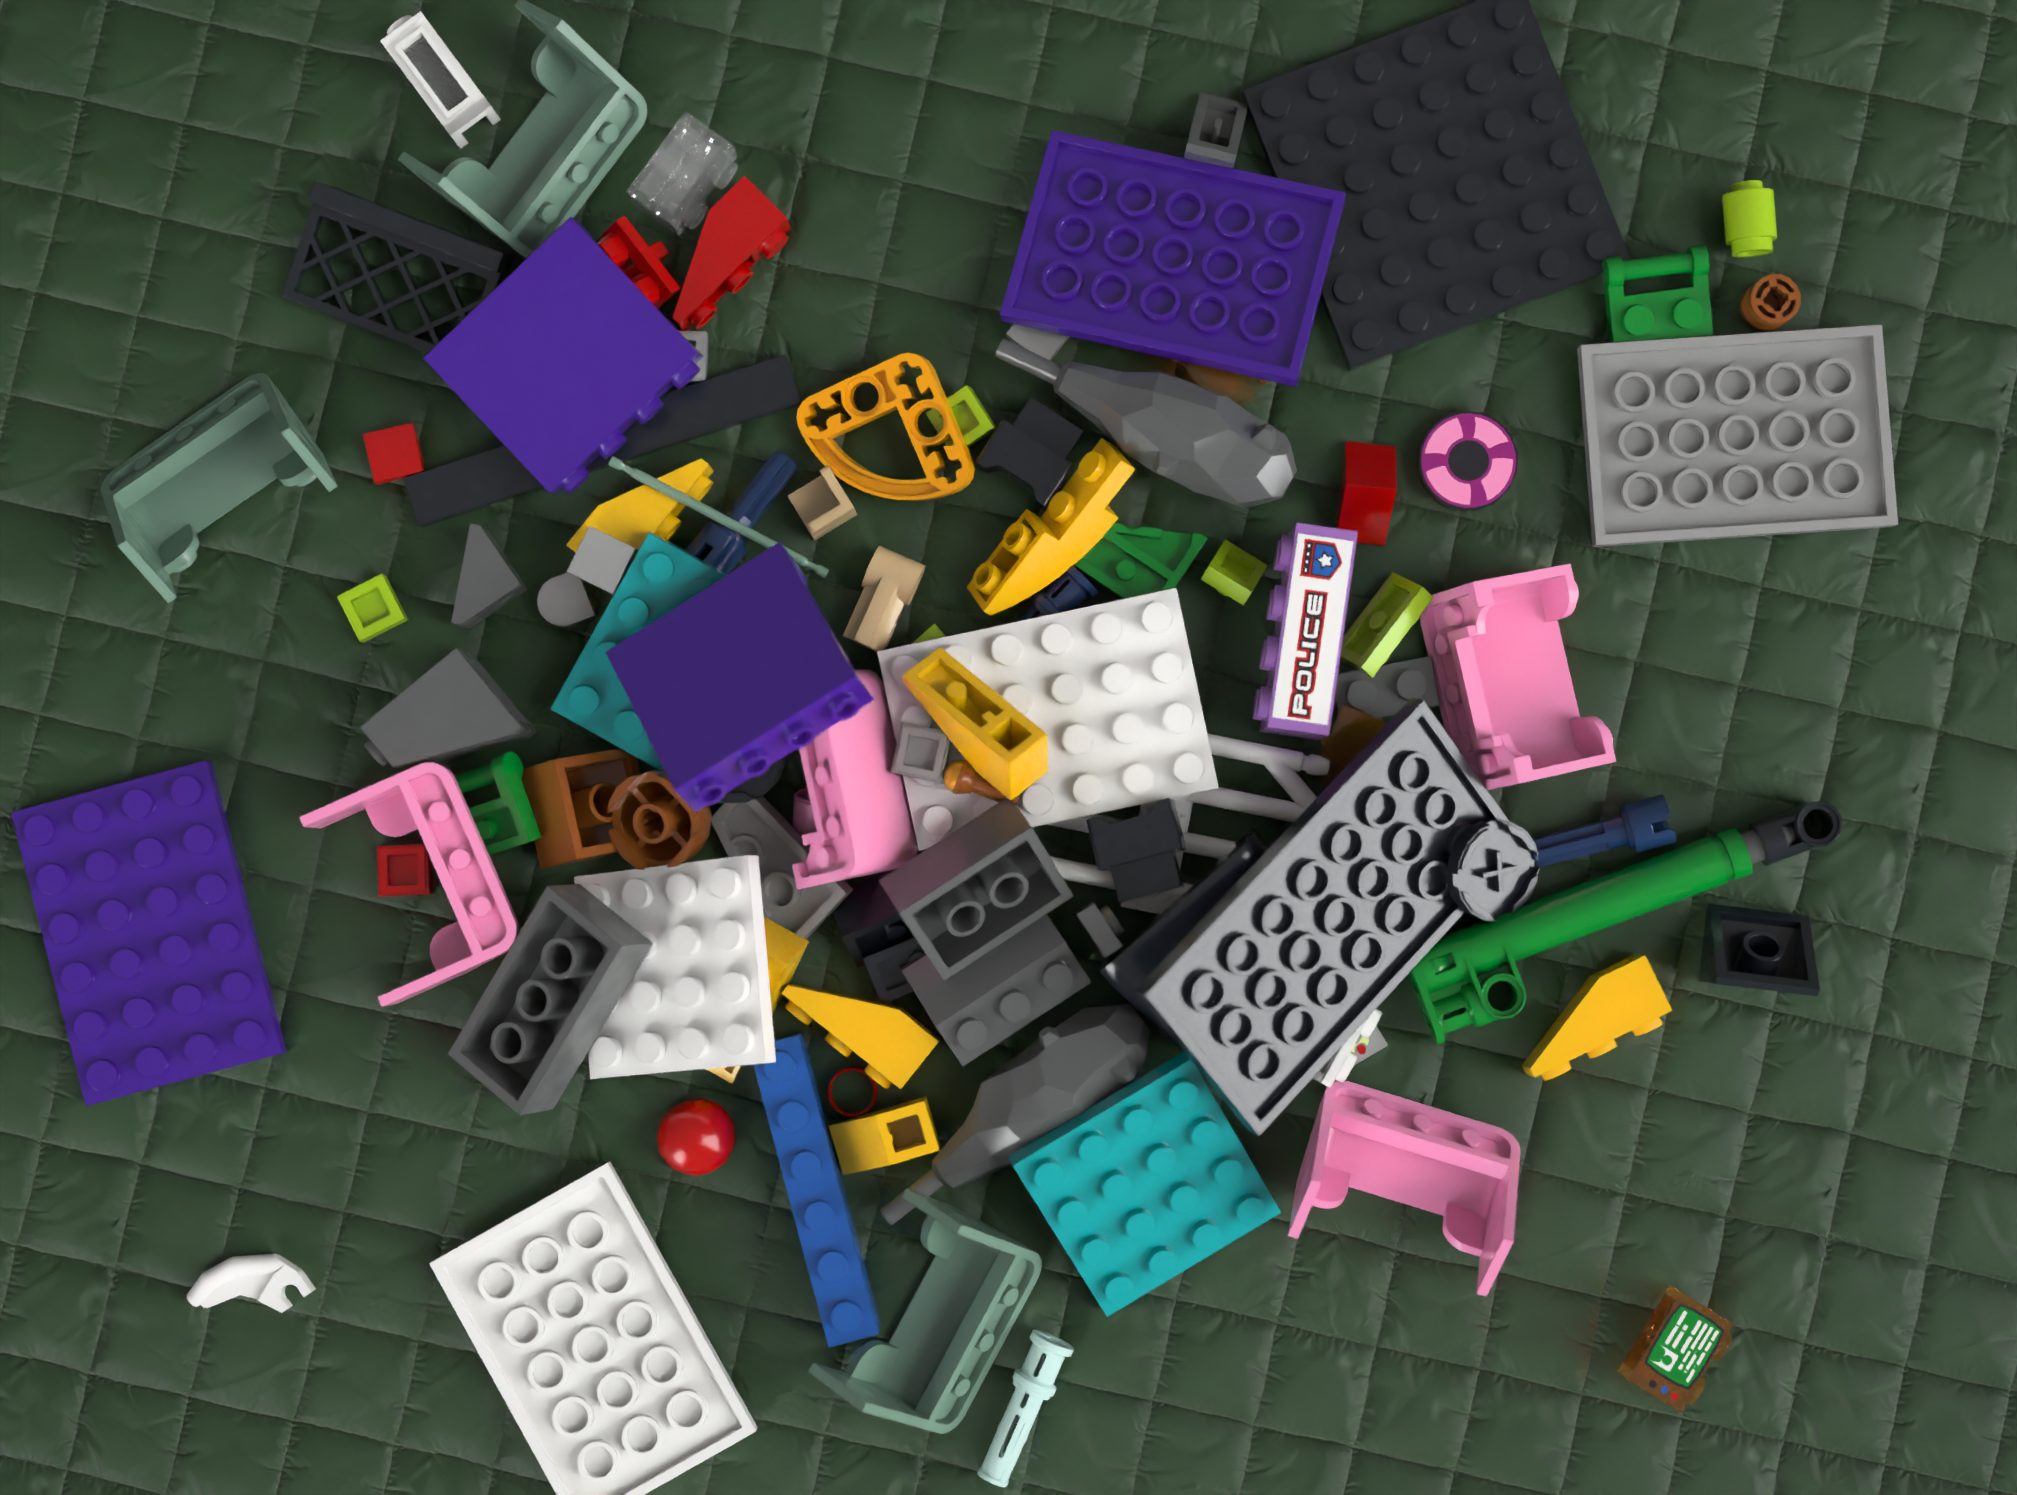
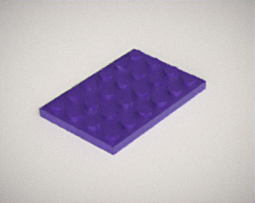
M1052 130L1001 308V320L1020 326L1297 387L1340 223L1346 192Z
M201 761L11 812L86 1106L287 1052L212 761Z

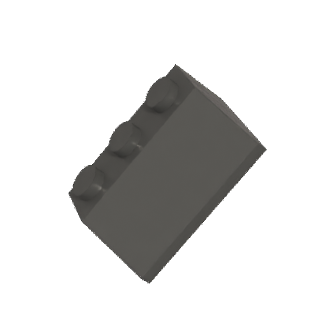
M1047 914L945 981L925 952L900 968L934 1025L962 1066H965L1091 983Z

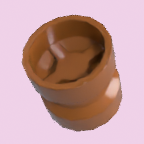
M1770 274L1762 277L1743 293L1739 301V314L1742 322L1749 329L1760 333L1778 329L1798 312L1801 305V294L1798 286L1791 278L1782 274Z

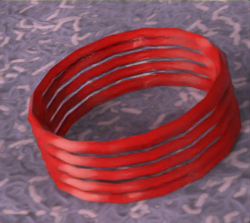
M852 1066L843 1068L833 1076L829 1082L827 1094L829 1102L835 1111L843 1116L857 1117L862 1116L872 1108L876 1102L878 1089L876 1081L867 1075L863 1068ZM852 1070L866 1075L873 1084L874 1090L873 1100L870 1105L861 1112L855 1113L840 1109L834 1102L831 1092L833 1082L837 1076Z

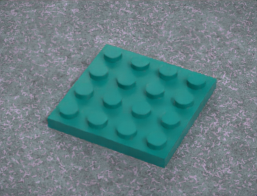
M650 531L550 709L653 767L664 769L605 652L722 579L727 574ZM718 801V803L722 805L725 803L723 801Z
M1182 1052L1090 1107L1082 1114L1063 1123L1008 1156L1012 1166L1107 1317L1281 1213L1199 1070L1185 1052Z

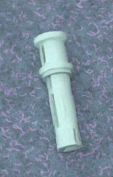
M1032 1330L1030 1340L1033 1342L1022 1368L1015 1369L1012 1376V1384L1016 1388L998 1425L997 1432L984 1462L977 1472L982 1479L1000 1487L1008 1485L1009 1477L1028 1438L1042 1402L1054 1396L1056 1392L1054 1381L1064 1358L1071 1357L1074 1348L1067 1342L1043 1331ZM1018 1417H1020V1419H1019V1421H1018V1423H1017V1426H1016V1428H1015V1430H1014V1432H1013V1435H1012V1437H1011V1439H1010V1442H1009V1444H1008V1446H1007V1448H1006V1451L1004 1452V1449H1005V1447H1006V1445H1007V1443H1008V1440H1009V1438H1010V1436H1011V1433H1012V1431H1013V1429H1014V1427H1015V1424H1016V1422H1017V1420H1018Z

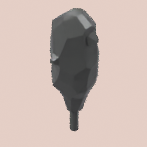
M1004 338L996 351L995 357L1053 384L1054 392L1099 427L1125 456L1134 459L1148 469L1186 486L1195 493L1217 498L1240 508H1250L1283 498L1297 471L1291 444L1287 436L1220 393L1161 370L1122 372L1073 361L1060 366Z
M1092 1004L1083 1008L1055 1028L1045 1027L1039 1032V1037L1023 1052L981 1082L976 1100L965 1123L946 1142L932 1160V1169L907 1188L923 1195L931 1196L943 1185L957 1188L1000 1169L1011 1167L1012 1163L1008 1156L1063 1123L1082 1114L1090 1107L1129 1085L1142 1074L1150 1034L1149 1028L1130 1004ZM906 1189L880 1208L881 1214L890 1225L896 1223L916 1207L902 1198Z

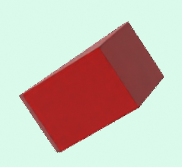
M1345 441L1336 528L1358 531L1356 544L1384 547L1397 491L1396 446Z

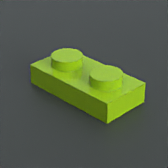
M1392 572L1344 635L1340 659L1373 678L1381 666L1389 659L1391 653L1412 625L1418 621L1422 612L1434 597L1424 587Z

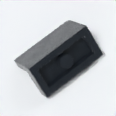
M896 869L882 872L850 886L853 891L833 911L841 936L857 968L865 965L862 954L913 934L879 882L880 879Z

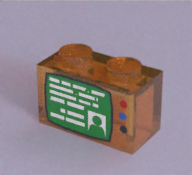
M1670 1285L1618 1372L1630 1382L1677 1411L1682 1412L1686 1403L1692 1405L1702 1393L1706 1383L1703 1375L1712 1360H1720L1728 1350L1732 1341V1335L1729 1332L1734 1324Z

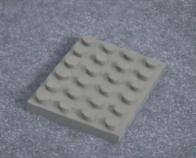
M1882 325L1580 345L1577 348L1592 547L1885 528L1898 525Z

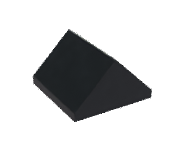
M1709 904L1706 910L1698 981L1818 996L1820 985L1809 916Z

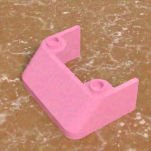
M422 763L299 817L303 827L321 829L366 809L372 825L386 836L401 837L419 830L458 921L440 929L430 943V957L436 972L379 996L378 999L382 1007L398 1004L470 972L508 952L517 938L519 923L457 780L448 768L436 763Z
M1333 1082L1331 1088H1326L1320 1102L1298 1175L1288 1236L1298 1239L1312 1205L1326 1209L1338 1207L1343 1203L1349 1187L1444 1216L1442 1229L1447 1241L1462 1252L1480 1257L1477 1294L1487 1297L1514 1242L1520 1145L1512 1134L1500 1127L1353 1082Z

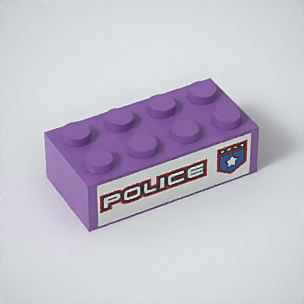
M1296 523L1287 535L1282 534L1281 540L1277 541L1273 570L1282 571L1280 585H1275L1274 590H1270L1266 620L1275 621L1273 636L1268 635L1267 640H1263L1259 669L1268 671L1266 686H1261L1260 690H1256L1252 719L1261 720L1259 732L1312 740H1321L1329 736L1358 531Z

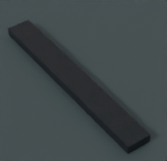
M786 354L665 393L659 398L664 404L663 407L642 425L636 420L623 433L627 438L626 442L612 456L626 462L799 406L802 402ZM505 445L403 478L418 526L421 528L544 488ZM599 455L586 469L592 473L611 467L608 464L612 456L604 459Z

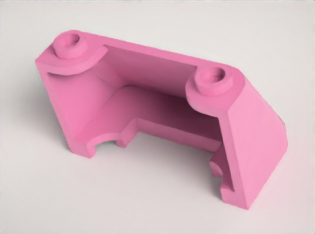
M1571 564L1475 581L1432 595L1434 598L1422 612L1420 622L1427 654L1431 657L1444 728L1487 790L1616 762L1613 738L1609 728L1596 716L1580 718L1558 624L1559 619L1566 618L1573 613L1579 597Z
M872 670L854 671L874 700L862 707L852 718L838 722L816 736L809 745L799 749L817 832L802 835L803 845H810V850L804 861L792 864L797 890L897 869L917 855L918 845L904 778L901 774L891 772L897 744L885 687L879 676Z

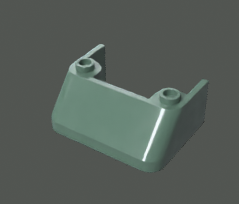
M518 0L514 6L546 35L532 56L531 70L535 80L547 92L489 169L472 158L463 157L451 162L443 173L439 174L405 152L401 154L398 160L446 201L508 247L528 258L570 217H575L642 128L647 117V104L644 97L562 19L526 0Z
M256 373L243 379L117 466L102 482L101 493L117 546L161 596L170 603L177 598L170 574L187 569L197 557L196 551L199 547L197 533L277 478L284 486L288 487L295 485L299 487L305 486L318 478L329 492L335 489L337 484L323 453L279 389L265 373Z
M907 1188L902 1198L928 1214L923 1221L920 1238L922 1246L934 1254L935 1257L889 1343L872 1340L859 1346L852 1353L845 1372L816 1363L811 1365L808 1372L861 1412L944 1434L953 1430L966 1415L1040 1276L1042 1260L1038 1253L1026 1245L960 1209Z

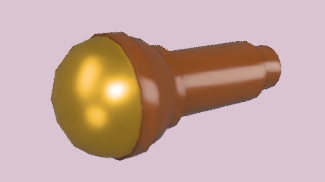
M965 759L952 761L944 770V785L954 794H971L973 792L996 802L1006 798L980 776ZM1020 794L1016 796L1014 799H1012L1015 805L1017 804Z

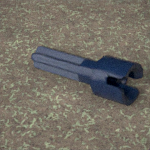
M778 450L773 452L725 515L752 529L797 472V464L783 452ZM707 520L685 549L688 553L727 575L733 571L747 553V550L744 548L746 543L743 541L745 536L716 521L711 522Z
M1661 794L1623 804V810L1619 811V816L1533 838L1538 852V856L1533 853L1536 867H1544L1627 845L1629 849H1634L1635 853L1676 843L1675 830L1669 827L1667 821H1664L1671 814L1664 795Z

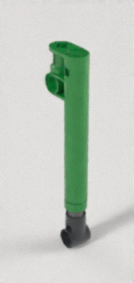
M1826 802L1800 803L1790 809L1750 823L1749 831L1740 834L1734 827L1714 834L1712 838L1707 836L1532 901L1513 913L1505 912L1493 918L1496 921L1481 920L1444 934L1408 973L1410 983L1432 1039L1436 1045H1440L1445 1042L1444 1035L1472 1024L1478 1028L1500 1019L1512 1018L1519 1014L1525 1005L1526 991L1515 962L1726 884L1728 880L1735 881L1753 873L1752 864L1762 862L1768 866L1816 847L1828 846L1836 841L1841 834V815L1834 806ZM1810 811H1814L1820 816L1823 825L1820 834L1815 838L1807 835L1803 827L1804 817ZM1498 981L1505 982L1511 991L1510 1001L1502 1009H1494L1488 1002L1487 997L1489 988ZM1461 1009V1010L1458 1011V1012H1455V1013H1453V1014H1450V1015H1447V1016H1445V1017H1442L1443 1015H1445V1014H1447V1013H1450V1012H1453V1011H1455V1010Z

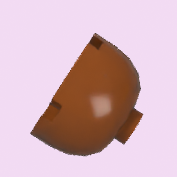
M664 769L641 772L629 777L616 787L608 802L607 814L612 812L614 827L609 830L611 841L621 857L639 870L668 865L667 867H677L681 863L688 862L702 850L710 834L712 817L710 806L707 805L696 812L674 790Z

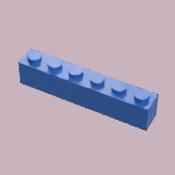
M803 1032L774 1039L776 1062L753 1064L826 1340L830 1348L879 1334L881 1323Z

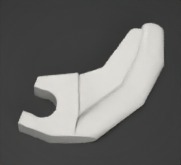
M278 1254L234 1256L204 1271L188 1292L187 1299L195 1307L201 1305L203 1308H209L242 1295L257 1299V1301L282 1313L293 1306L285 1295L287 1285L296 1286L303 1297L313 1292L316 1288L301 1268Z

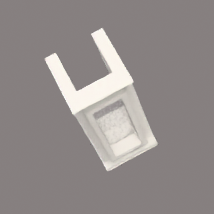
M421 11L413 17L411 15L404 16L387 30L388 35L380 40V42L460 149L468 144L461 133L486 116L492 125L500 121L492 106Z

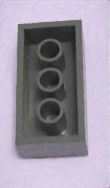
M582 885L547 886L448 1052V1055L517 1114L525 1115L553 1110L653 943Z

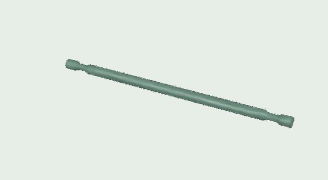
M612 456L608 464L617 470H623L630 474L632 478L768 549L778 543L637 468H631L614 456ZM784 546L798 565L806 566L817 575L826 578L829 572L828 568L816 565L805 556Z

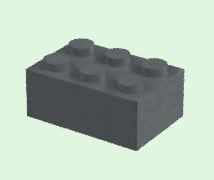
M1007 797L879 880L897 911L944 981L1073 897L1072 892L1033 828L1013 800L1010 801Z

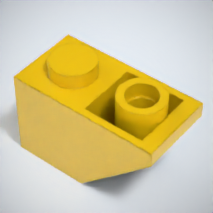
M926 1096L829 1125L843 1175L889 1166L939 1151L941 1145Z

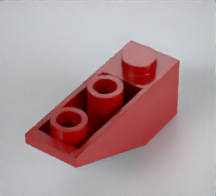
M745 176L708 211L672 317L682 331H688L692 326L696 329L703 327L718 310L714 304L728 291L735 294L742 289L753 276V272L750 269L764 255L768 259L775 256L789 240L786 233L791 228L787 217Z

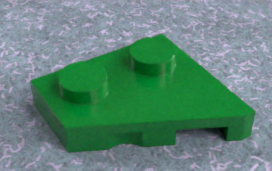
M1114 523L1106 534L1073 566L1120 599L1136 597L1175 588L1208 538L1197 533L1185 534L1162 531V529L1143 526L1139 528Z

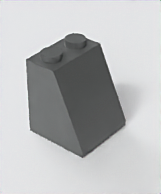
M455 648L360 727L369 738L363 743L365 748L380 765L384 767L388 763L392 768L396 767L407 770L422 763L439 764L530 739L538 733L475 655Z

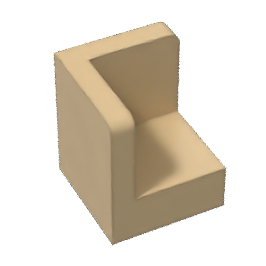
M828 465L819 470L821 476L788 495L789 500L814 540L819 539L857 515L854 506Z

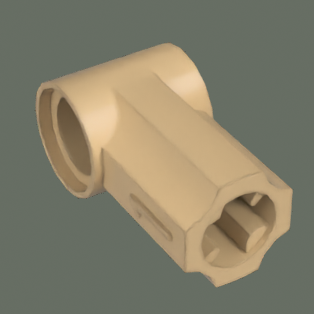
M879 545L863 578L861 587L864 589L843 637L876 652L885 650L904 606H909L918 588L926 566Z

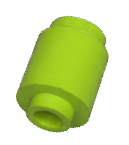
M1749 180L1732 184V192L1722 196L1726 245L1731 246L1732 256L1753 257L1773 252L1772 241L1777 239L1773 189L1763 188L1762 181Z

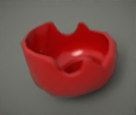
M693 1098L669 1108L661 1119L656 1131L658 1153L670 1169L689 1176L711 1173L728 1161L736 1144L734 1121L725 1109L714 1101H708L705 1098Z

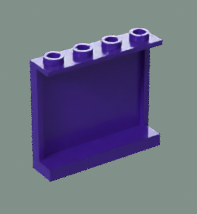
M572 217L558 228L423 358L541 485L552 494H559L563 490L570 494L582 485L591 474L586 468L599 455L604 459L612 456L627 440L623 433L636 420L641 425L650 420L664 405L659 398L673 385L678 390L687 385L699 373L700 368L696 363L704 357L592 239L593 236Z
M780 542L605 652L674 790L696 812L707 805L720 801L727 792L749 778L763 774L770 765L795 749L809 745L816 736L838 722L852 718L862 707L874 700L870 692L859 680L805 584L807 580L800 567Z

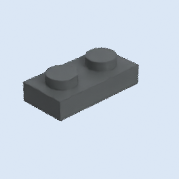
M1431 657L1382 665L1373 678L1359 670L1338 674L1334 702L1339 726L1396 715L1411 698L1424 700L1429 708L1440 706Z
M1091 902L1075 913L1105 958L1123 947L1117 936L1125 931L1108 906L1105 905L1098 910L1096 905Z

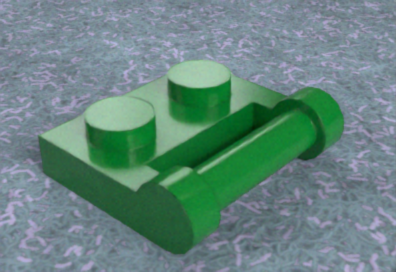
M1705 245L1689 246L1687 252L1645 258L1622 260L1620 256L1604 258L1602 262L1609 343L1713 335L1708 280L1709 254ZM1688 272L1689 287L1624 295L1623 284L1625 280Z
M506 752L493 758L492 763L454 775L462 794L494 783L498 787L500 798L469 807L489 855L541 838L521 780L523 764L516 753Z

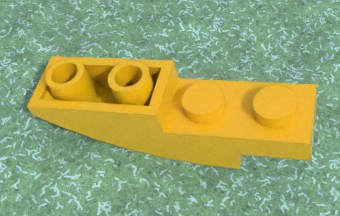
M1101 438L1093 450L1082 458L1077 471L1064 488L1053 496L1047 510L1041 517L1026 509L1020 518L1006 530L1003 540L987 561L977 568L973 579L967 586V589L985 613L994 615L1018 604L1049 585L1076 564L1117 521V515L1108 504L1134 472L1135 468L1115 445Z

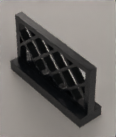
M315 181L308 200L313 202L281 297L429 353L442 341L437 328L459 317L461 320L465 319L468 313L472 312L501 284L503 275L509 273L515 255L332 185ZM323 217L340 222L348 240L347 243L326 253L317 236ZM352 227L364 231L366 234L356 238ZM379 237L387 241L395 260L372 271L360 245ZM398 245L411 249L413 252L403 256ZM312 249H314L317 257L309 260ZM352 249L364 275L340 286L329 260ZM426 255L434 259L442 278L418 289L406 263ZM445 263L460 269L449 274ZM321 264L332 290L317 297L299 292L305 271ZM399 267L410 293L386 303L375 278ZM469 273L487 278L488 280L481 299L468 306H464L453 281ZM367 282L379 308L364 315H359L352 312L344 292ZM446 285L457 311L433 321L422 295ZM336 296L340 307L325 301ZM414 299L425 326L406 333L398 329L390 310ZM382 314L387 325L372 319ZM429 332L434 343L419 338V336Z

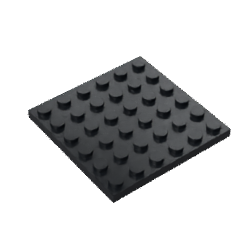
M1479 0L1242 91L1243 101L1248 106L1247 111L1273 177L1346 192L1345 203L1320 298L1349 372L1602 276V262L1606 257L1620 256L1622 260L1631 259L1529 0Z

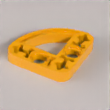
M912 353L897 355L809 396L802 401L797 410L796 419L798 427L815 456L824 466L828 465L834 475L863 492L895 500H931L962 491L969 486L974 478L975 467L972 456L936 371L930 361L923 356ZM907 364L912 368L922 369V375L916 378L920 393L927 395L932 391L934 395L933 399L918 401L911 408L908 405V400L917 399L915 391L910 385L900 384L899 379L906 374L904 366ZM871 383L878 390V403L870 411L862 412L854 404V392L861 384ZM841 394L842 404L836 399V396ZM818 405L821 409L832 410L843 405L847 413L852 417L851 420L847 421L846 414L838 413L826 420L828 427L826 430L821 426L811 425V419L817 415L815 407ZM935 408L943 417V428L939 434L928 438L920 432L918 418L926 409ZM898 410L927 478L899 480L874 473L850 458L834 439ZM952 438L954 444L952 446H944V449L950 460L961 462L962 468L955 472L957 478L955 482L950 478L939 476V470L945 467L944 460L938 451H933L929 455L928 446L941 445Z

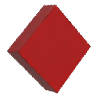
M408 423L363 434L375 484L380 485L401 480L426 471L415 424Z
M425 844L377 846L379 897L432 894L431 858Z

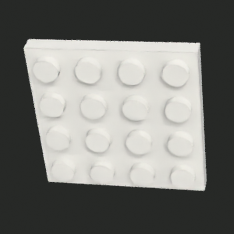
M758 855L681 863L677 867H667L668 865L644 868L645 870L632 869L574 877L575 884L582 885L653 943L588 1051L590 1079L776 1062Z

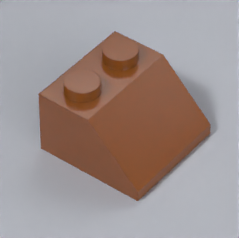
M620 748L553 759L523 769L521 780L541 834V838L534 840L540 869L619 853L612 843L609 830L614 827L612 812L607 814L608 802L618 785L629 777L640 773L637 757Z

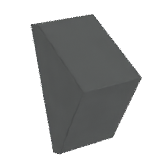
M1200 92L1184 158L1233 169L1248 109L1246 103Z
M470 524L451 619L452 624L471 629L528 590L490 532L476 524Z

